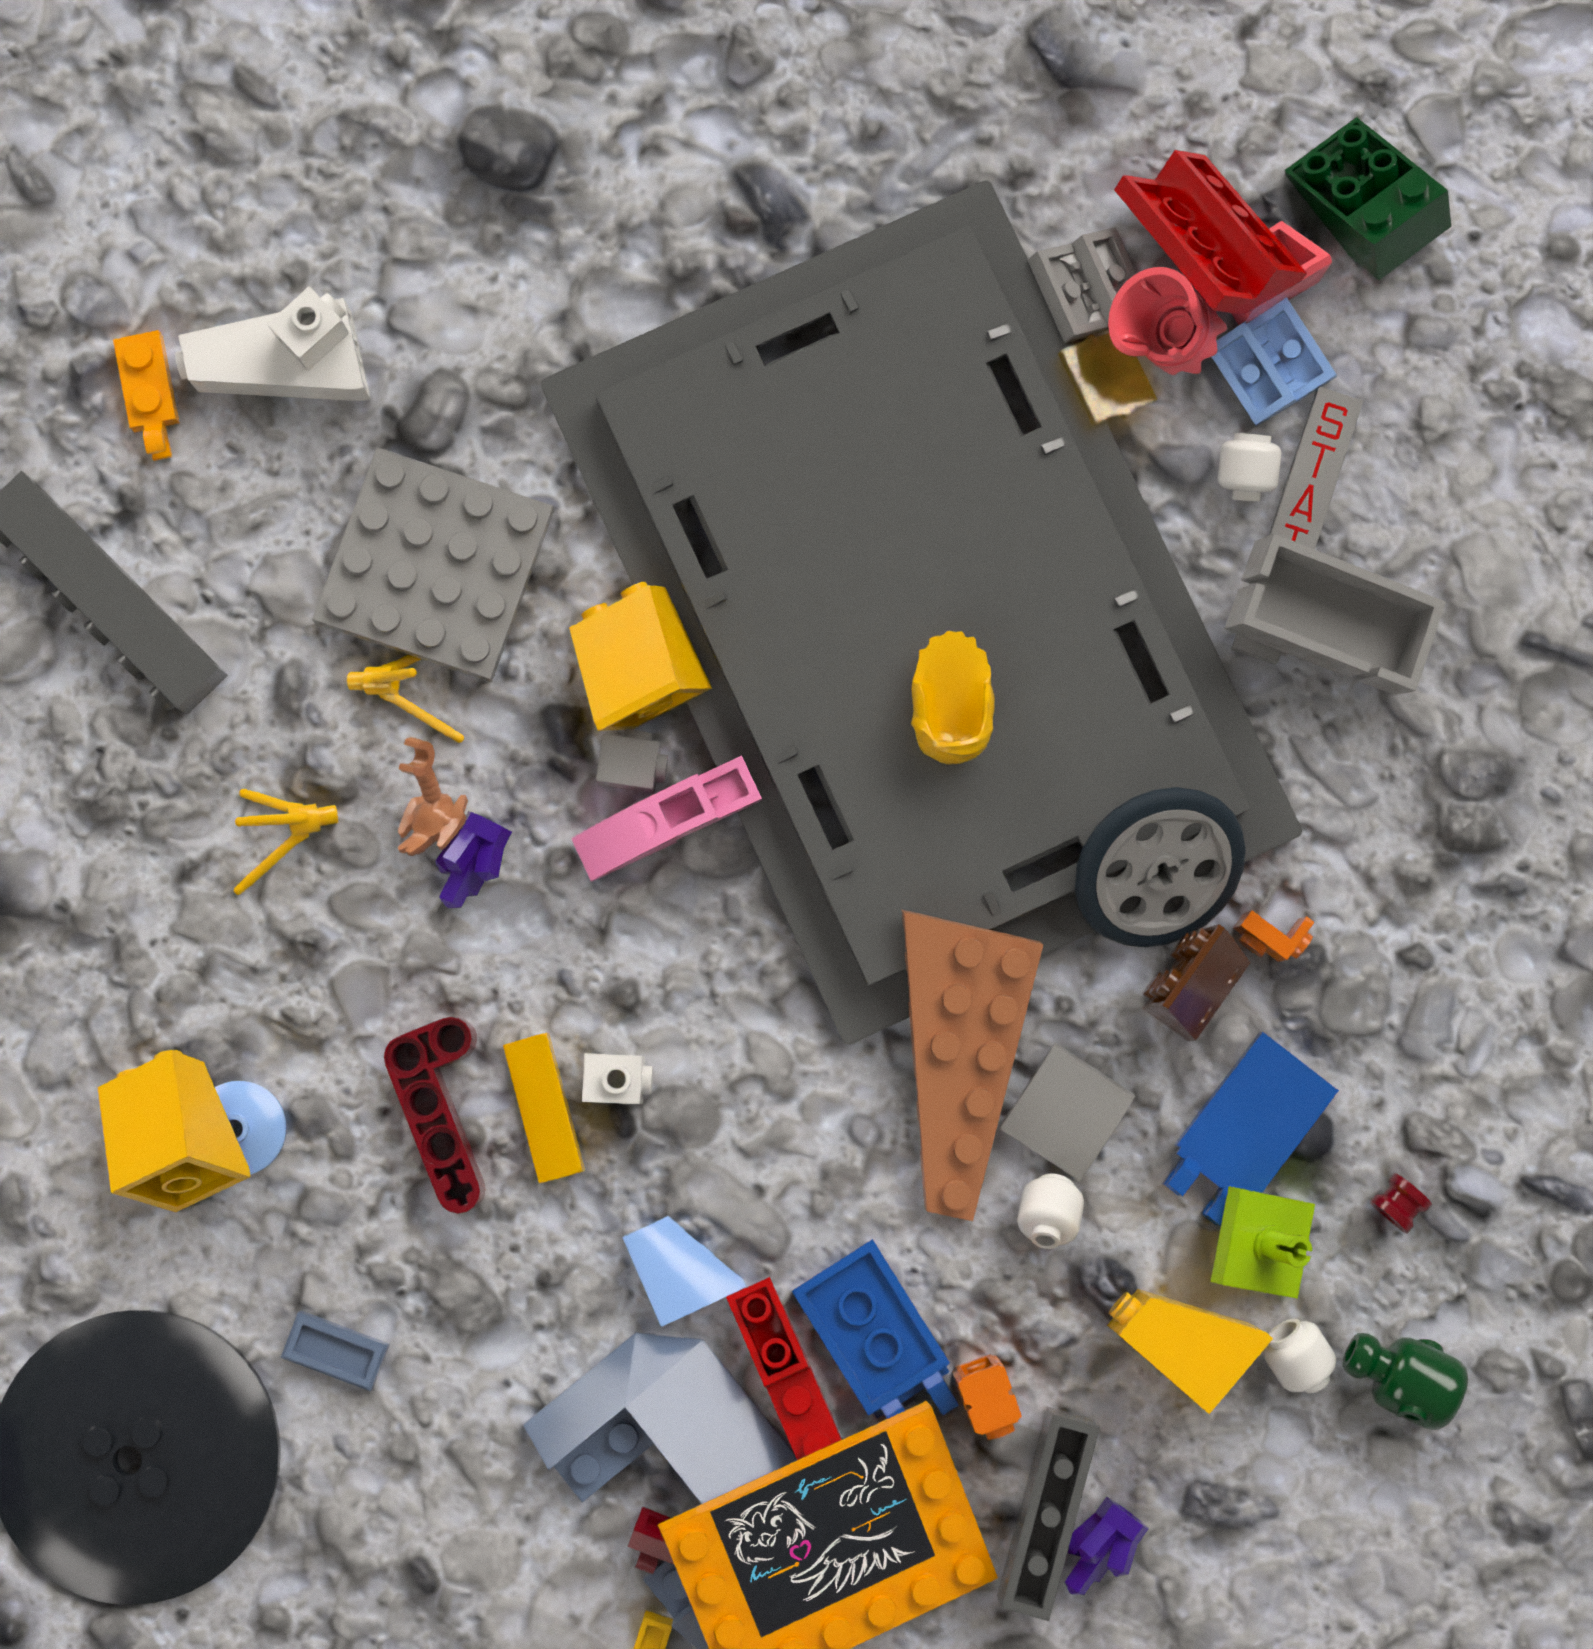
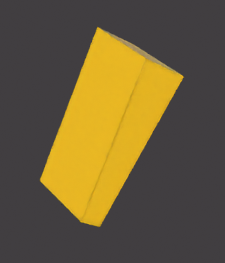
M645 1610L633 1649H665L671 1633L673 1619Z

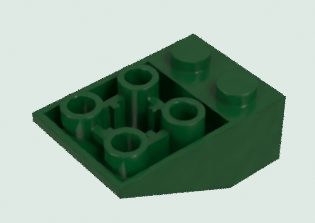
M1358 117L1351 120L1284 170L1287 178L1347 254L1377 280H1381L1452 227L1448 190Z

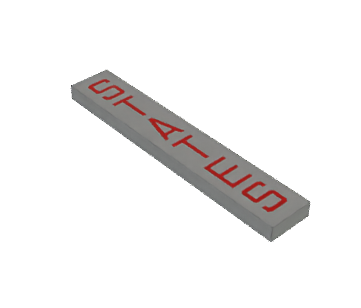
M1321 386L1317 388L1269 535L1274 533L1312 549L1316 548L1363 404L1362 400ZM1238 634L1235 635L1231 650L1274 665L1278 663L1282 652Z

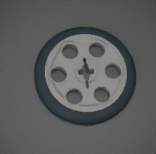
M1180 787L1149 791L1131 798L1112 810L1089 836L1083 846L1076 866L1075 893L1078 907L1087 923L1107 939L1126 946L1144 948L1173 943L1180 940L1185 933L1190 934L1193 930L1198 931L1206 926L1227 905L1235 893L1243 874L1246 847L1242 827L1235 814L1220 799L1200 790ZM1193 823L1202 824L1200 833L1194 839L1189 841H1182L1180 839L1181 833L1188 825ZM1145 824H1158L1157 831L1153 837L1145 841L1136 840L1137 832ZM1208 859L1215 860L1213 869L1207 875L1202 877L1194 876L1195 868L1199 863ZM1117 860H1127L1126 869L1122 874L1112 878L1106 877V870L1111 863ZM1161 863H1164V864H1163V869H1164V871L1161 872V873H1159V874H1157V873H1158V868H1157V866L1160 865ZM1131 896L1141 897L1140 904L1134 911L1129 913L1119 912L1121 904ZM1175 896H1184V902L1179 909L1171 913L1163 911L1164 905L1169 899Z

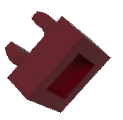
M643 1506L627 1547L640 1551L635 1568L653 1575L659 1559L673 1564L658 1524L671 1519V1517Z

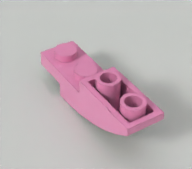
M740 756L699 776L697 773L655 793L571 839L590 881L593 882L677 843L678 839L762 801V798L743 757Z

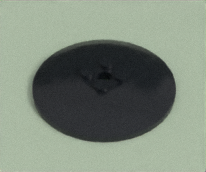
M125 1310L99 1315L75 1324L49 1340L28 1359L8 1387L0 1404L1 1521L19 1551L38 1571L62 1588L82 1597L118 1605H140L157 1603L189 1593L222 1573L244 1552L264 1523L272 1505L280 1472L281 1445L276 1413L269 1393L251 1363L233 1344L214 1330L190 1318L156 1310ZM124 1446L134 1447L141 1455V1467L135 1473L124 1471L118 1464V1453Z

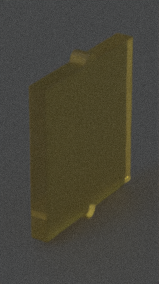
M1109 333L1099 337L1091 334L1084 342L1062 349L1057 353L1092 426L1118 416L1126 419L1131 415L1132 411L1153 404L1158 400L1137 356H1129L1117 350L1112 343Z

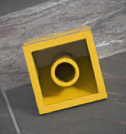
M646 582L632 585L620 593L623 598L622 600L609 607L607 603H601L585 610L581 614L583 620L569 627L593 720L598 731L635 729L712 689L670 595L664 586L647 585Z
M166 1050L156 1054L153 1060L135 1069L121 1071L115 1079L97 1087L111 1193L172 1212H178L251 1177L247 1161L203 1061L187 1056L178 1050Z
M1137 1289L1132 1296L1125 1292L1108 1313L1113 1318L1107 1326L1208 1414L1214 1410L1273 1340L1268 1333L1249 1322Z

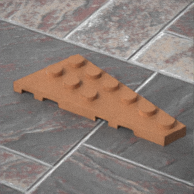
M901 909L905 934V963L908 973L909 1015L914 1076L916 1078V1106L920 1130L924 1207L927 1212L973 1221L1044 944L1040 941Z

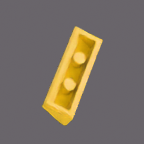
M550 1033L538 1034L503 1045L538 1182L543 1183L584 1172L585 1167Z

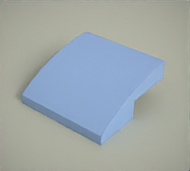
M1287 297L1249 323L1243 322L1216 340L1218 350L1214 356H1211L1256 426L1313 393L1319 386L1322 387L1337 377V374Z

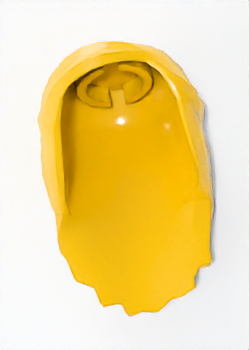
M947 631L941 636L929 638L928 646L925 649L919 650V659L912 679L914 712L911 725L915 730L918 746L924 754L941 763L949 765L961 764L976 758L987 747L994 729L995 697L991 686V667L988 664L986 652L977 647L974 636L965 637L962 631Z

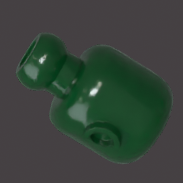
M1357 1333L1351 1339L1342 1362V1367L1349 1375L1358 1379L1370 1378L1373 1380L1372 1395L1376 1404L1396 1414L1397 1417H1402L1430 1430H1439L1449 1425L1460 1409L1468 1387V1373L1464 1364L1455 1357L1444 1353L1443 1347L1440 1344L1429 1339L1416 1340L1410 1337H1402L1393 1342L1387 1349L1382 1347L1374 1336L1368 1333Z

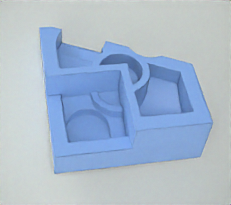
M669 1216L622 1237L661 1327L746 1287L743 1277L733 1272L715 1257L713 1252L702 1243L697 1242Z

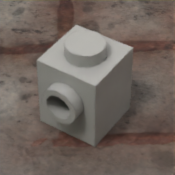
M626 729L624 730L623 737L603 734L596 782L599 786L655 794L656 782L665 783L668 755L661 754L662 747L660 742L652 741V733Z

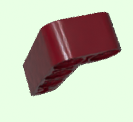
M447 1017L391 1040L385 1048L384 1062L437 1199L444 1209L459 1214L477 1207L484 1199L486 1188L440 1068L471 1055L476 1048L477 1034L472 1024L465 1019ZM457 1025L464 1032L465 1042L460 1050L452 1053L444 1048L441 1038L446 1028ZM407 1043L415 1045L420 1052L418 1065L410 1071L403 1069L398 1063L397 1058L398 1051ZM425 1087L433 1090L438 1099L437 1108L430 1115L422 1114L415 1106L416 1094ZM440 1132L448 1133L455 1141V1152L447 1160L440 1159L433 1152V1139ZM463 1160L465 1168L455 1171L461 1184L469 1182L472 1186L473 1191L466 1195L468 1203L465 1204L461 1197L453 1199L450 1190L457 1186L453 1173H448L442 1176L440 1168L456 1165Z

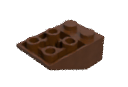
M1220 924L1205 929L1200 928L1198 931L1193 930L1190 934L1185 933L1170 954L1176 960L1169 971L1165 970L1163 973L1159 971L1143 992V995L1149 999L1142 1009L1187 1041H1196L1251 963L1228 931Z

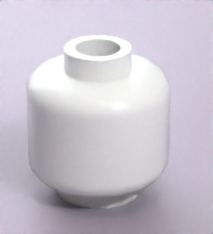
M1234 433V440H1229L1222 445L1218 483L1225 489L1233 490L1232 499L1259 502L1261 492H1271L1277 488L1282 453L1278 445L1271 443L1272 436Z
M1045 1174L1026 1184L1021 1197L1017 1217L1020 1231L1033 1244L1044 1249H1053L1071 1242L1076 1238L1080 1229L1084 1207L1082 1193L1070 1179L1062 1175Z
M1289 1319L1276 1325L1269 1332L1273 1340L1264 1349L1263 1354L1267 1364L1284 1389L1290 1392L1305 1391L1306 1393H1315L1329 1383L1330 1375L1335 1369L1337 1359L1334 1351L1316 1324L1298 1319Z

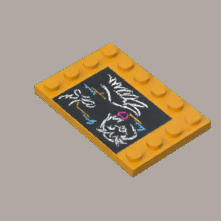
M927 1401L658 1524L709 1649H850L998 1579L936 1416Z

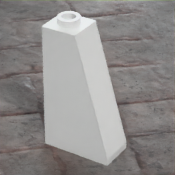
M344 298L335 299V301L346 312L342 321L349 334L309 371L275 337L267 325L280 312L178 335L181 351L175 352V360L182 380L188 379L198 392L349 401L371 399L352 312Z

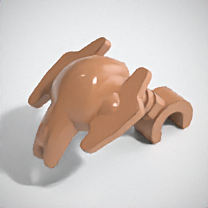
M409 737L405 739L404 745L413 747L415 756L409 764L400 763L399 770L416 777L422 796L411 798L403 813L398 834L401 838H404L410 830L413 829L414 832L398 846V850L400 853L414 856L423 853L435 842H437L440 850H443L451 842L466 821L464 812L468 799L466 795H460L455 804H453L452 798L448 794L441 793L437 777L432 768L435 758L433 745L428 741Z

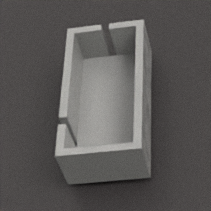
M1274 533L1254 542L1241 580L1249 583V586L1238 589L1225 626L1226 630L1346 677L1358 675L1356 681L1392 695L1417 690L1446 601Z

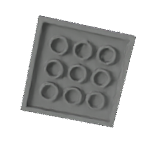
M377 447L312 620L315 624L492 683L552 519L554 507L553 505Z

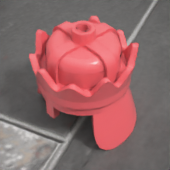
M1167 267L1148 268L1128 279L1117 292L1108 318L1110 338L1117 350L1129 356H1146L1155 366L1171 375H1176L1181 371L1199 374L1201 372V362L1217 353V336L1227 330V325L1217 315L1216 311H1213L1203 297L1193 289L1188 279L1180 272Z

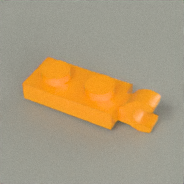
M159 330L113 339L129 428L134 433L143 431L146 453L148 455L152 454L153 461L171 458L172 451L166 426L179 424L180 422L163 335Z

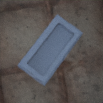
M301 1310L296 1315L280 1358L371 1391L374 1388L390 1344Z

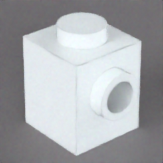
M310 286L267 324L275 337L308 371L349 334L342 321V318L346 315L343 308L328 293H325L320 298Z
M584 1053L582 1102L643 1104V1094H652L653 1066H644L645 1056Z

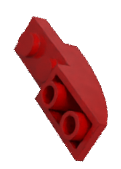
M768 1277L727 1296L726 1299L762 1383L768 1391L796 1459L799 1460L842 1440L824 1394L771 1278Z

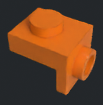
M1251 910L1242 914L1233 929L1242 935L1238 941L1249 951L1259 957H1262L1266 952L1276 961L1280 962L1288 960L1290 955L1297 959L1304 952L1313 938L1308 931L1314 924V921L1307 916L1299 918L1287 935H1285Z

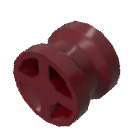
M1394 1173L1388 1180V1189L1383 1194H1376L1371 1199L1370 1204L1391 1224L1408 1234L1414 1227L1413 1219L1418 1213L1427 1212L1432 1203L1408 1180Z

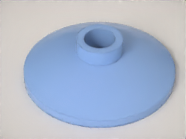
M231 1081L215 1087L229 1122L237 1120L242 1124L243 1131L237 1140L249 1166L250 1175L263 1170L275 1160L285 1142L287 1125L281 1104L269 1090L252 1082Z

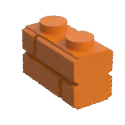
M989 1354L955 1366L952 1374L974 1432L981 1435L986 1434L987 1440L997 1439L1014 1432L1015 1427L1013 1424L1019 1422L1018 1420L1022 1415L1015 1395L1011 1391L1012 1386L1006 1369L999 1358Z

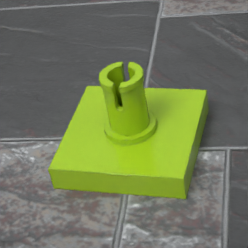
M1229 1186L1210 1282L1298 1299L1303 1268L1311 1259V1256H1307L1306 1252H1312L1313 1249L1309 1236L1315 1204Z

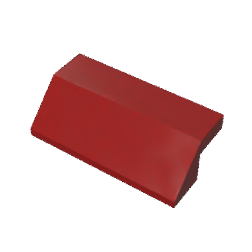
M1174 150L1155 180L1123 175L1114 188L1118 196L1213 311L1246 314L1301 282L1307 275L1306 271L1206 155Z

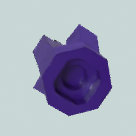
M467 812L466 821L459 832L435 859L439 871L442 874H450L439 896L447 908H462L467 897L478 895L484 881L499 877L503 851L512 831L476 813Z
M1107 1496L1096 1512L1072 1533L1067 1553L1081 1557V1559L1064 1581L1071 1595H1085L1092 1583L1100 1582L1108 1569L1116 1577L1128 1575L1137 1546L1149 1529L1136 1516Z

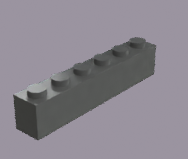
M20 471L0 490V543L6 548L13 543L24 554L19 559V562L39 581L46 576L57 587L51 594L69 612L73 613L78 608L89 619L84 625L87 631L104 646L111 641L122 652L116 659L136 679L143 673L155 685L149 693L165 709L170 712L176 707L189 714L228 676L32 478L23 471Z

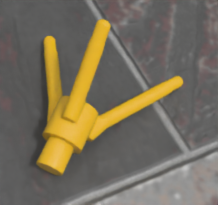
M406 655L381 667H366L364 672L348 673L347 686L349 690H364L367 695H379L381 699L397 705L457 743L464 741L462 734L399 695L400 680L417 675L416 669L403 668L421 660L420 658Z
M244 788L239 791L240 797L287 812V814L237 817L235 819L236 826L251 827L289 824L291 836L253 869L234 888V893L241 895L292 848L307 839L309 833L321 831L320 826L339 823L336 806L331 805L317 808L316 803L303 805L287 802Z

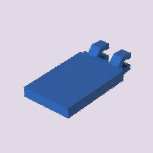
M1259 1032L1174 1144L1179 1148L1176 1154L1181 1159L1162 1184L1177 1196H1183L1198 1178L1199 1174L1202 1173L1219 1188L1200 1214L1214 1225L1221 1226L1228 1187L1231 1186L1262 1193L1339 1090L1266 1033Z
M873 1239L792 1290V1293L868 1416L874 1414L878 1419L885 1414L888 1419L906 1411L902 1402L926 1388L942 1415L959 1406L956 1398L942 1378L950 1372L947 1368V1365L950 1364L949 1360Z

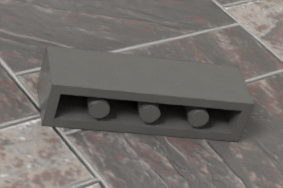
M1051 1407L1046 1408L997 1593L998 1601L1003 1609L1046 1621L1050 1620L1100 1427L1093 1419Z

